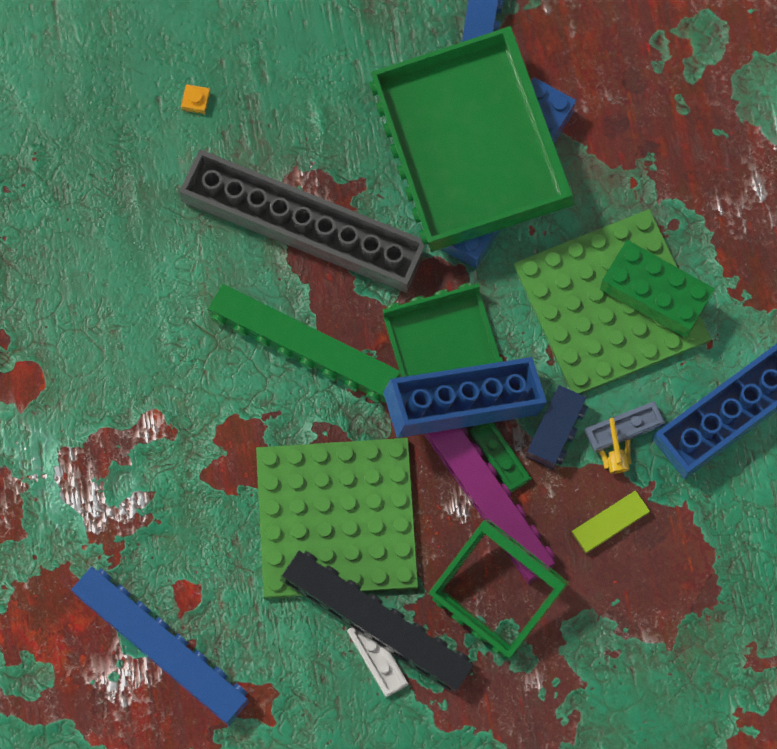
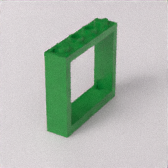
M490 519L483 520L428 594L433 597L432 600L437 604L436 606L441 609L446 607L453 613L452 618L463 626L467 624L472 628V634L483 642L487 640L492 644V650L496 654L499 653L504 658L505 656L511 658L566 589L569 582ZM486 535L554 588L512 644L444 591Z

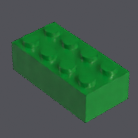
M626 240L602 279L600 286L601 291L686 339L715 290L710 285L629 240Z

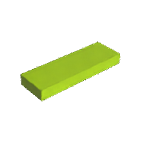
M635 490L574 529L572 534L583 551L588 553L649 514L650 511Z

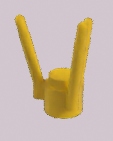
M610 418L614 451L609 452V457H607L604 450L600 451L599 454L603 460L604 469L609 468L610 474H616L630 470L629 465L632 464L630 456L631 439L625 441L624 454V451L620 450L615 420Z

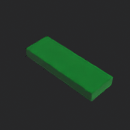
M494 423L476 425L468 430V433L479 446L488 463L493 466L497 476L511 493L531 481V477Z

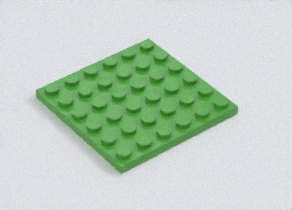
M650 209L513 264L569 390L582 395L711 341L701 317L686 339L600 290L602 279L626 240L676 266Z
M408 438L256 447L264 599L303 596L280 581L281 576L298 551L302 553L305 551L310 552L317 557V562L322 566H331L340 573L339 577L345 581L352 580L361 587L360 591L363 593L418 589Z

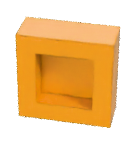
M186 84L181 109L205 114L210 96V88Z

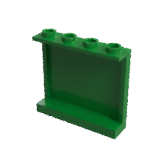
M466 283L453 291L447 289L440 290L434 296L427 298L418 296L411 299L409 303H393L388 305L386 309H383V319L401 377L503 362L502 357L499 356L480 295L479 283L474 285Z

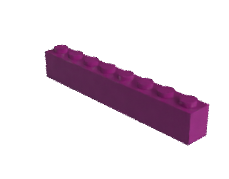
M463 427L424 434L483 520L490 519L553 569L555 555L548 546L544 547L541 544L539 532L534 525L529 526L524 519L526 514L521 506L513 504L510 499L512 495L504 483L499 484L495 478L497 473L490 463L485 464L481 458L483 453L475 442L471 444L467 438V435H469L467 429ZM504 549L528 585L539 578V576Z

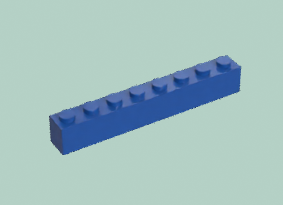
M91 566L71 589L74 595L229 726L249 703L245 697L248 693L237 683L232 686L227 682L228 676L216 666L213 670L206 664L208 659L201 652L196 650L193 653L188 649L187 645L189 643L177 633L174 637L168 632L169 626L161 618L158 617L154 620L148 615L150 609L142 602L134 603L128 598L131 593L119 584L118 587H115L110 582L112 577L102 568L97 571Z

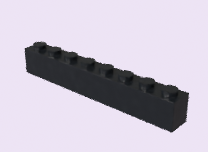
M297 552L281 576V582L450 693L455 694L473 666L469 662L470 658L460 651L455 653L447 648L448 643L439 637L432 638L427 635V630L423 626L415 622L413 624L409 623L404 619V614L397 609L392 608L389 610L382 605L383 601L373 594L366 595L360 591L361 587L352 580L345 581L339 577L340 573L336 569L328 565L326 567L322 566L317 562V557L310 552Z

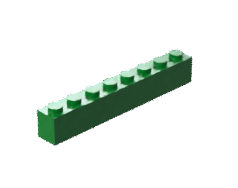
M223 283L208 308L209 314L212 317L211 320L221 326L227 324L233 327V331L243 337L249 335L255 338V342L266 348L271 346L277 349L281 356L288 359L293 357L299 360V363L307 369L312 370L314 367L322 371L321 374L332 381L338 379L344 382L346 388L354 392L360 390L366 393L367 398L376 403L380 401L386 403L383 393L390 379L400 378L399 370Z

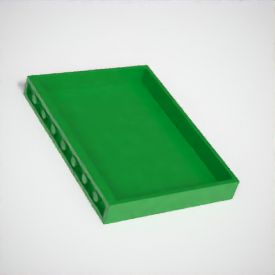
M511 26L371 72L373 81L369 82L373 96L378 95L380 102L376 103L380 117L385 116L387 123L383 124L387 138L392 137L394 144L390 145L394 159L399 158L401 165L397 166L401 180H407L408 187L404 189L408 201H414L416 208L411 210L415 222H421L423 230H420L419 234L423 245L428 244L431 252L574 206L570 187Z

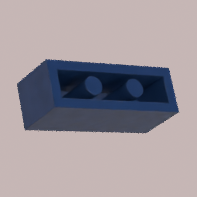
M558 385L530 444L526 458L552 470L555 469L557 463L562 465L567 454L564 447L567 441L572 443L578 430L574 426L578 419L583 420L587 412L588 406H585V396Z

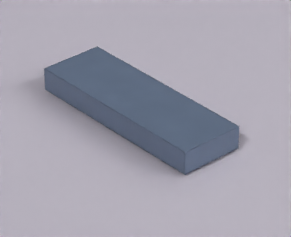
M655 401L613 417L619 444L660 428L665 424ZM610 419L585 428V434L594 453L613 446Z

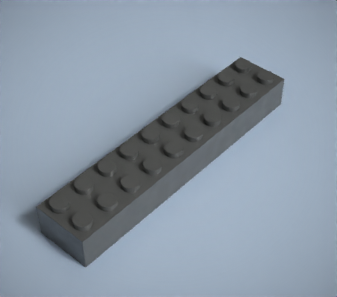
M201 149L179 191L183 203L404 293H408L427 251V244L423 245L419 237Z

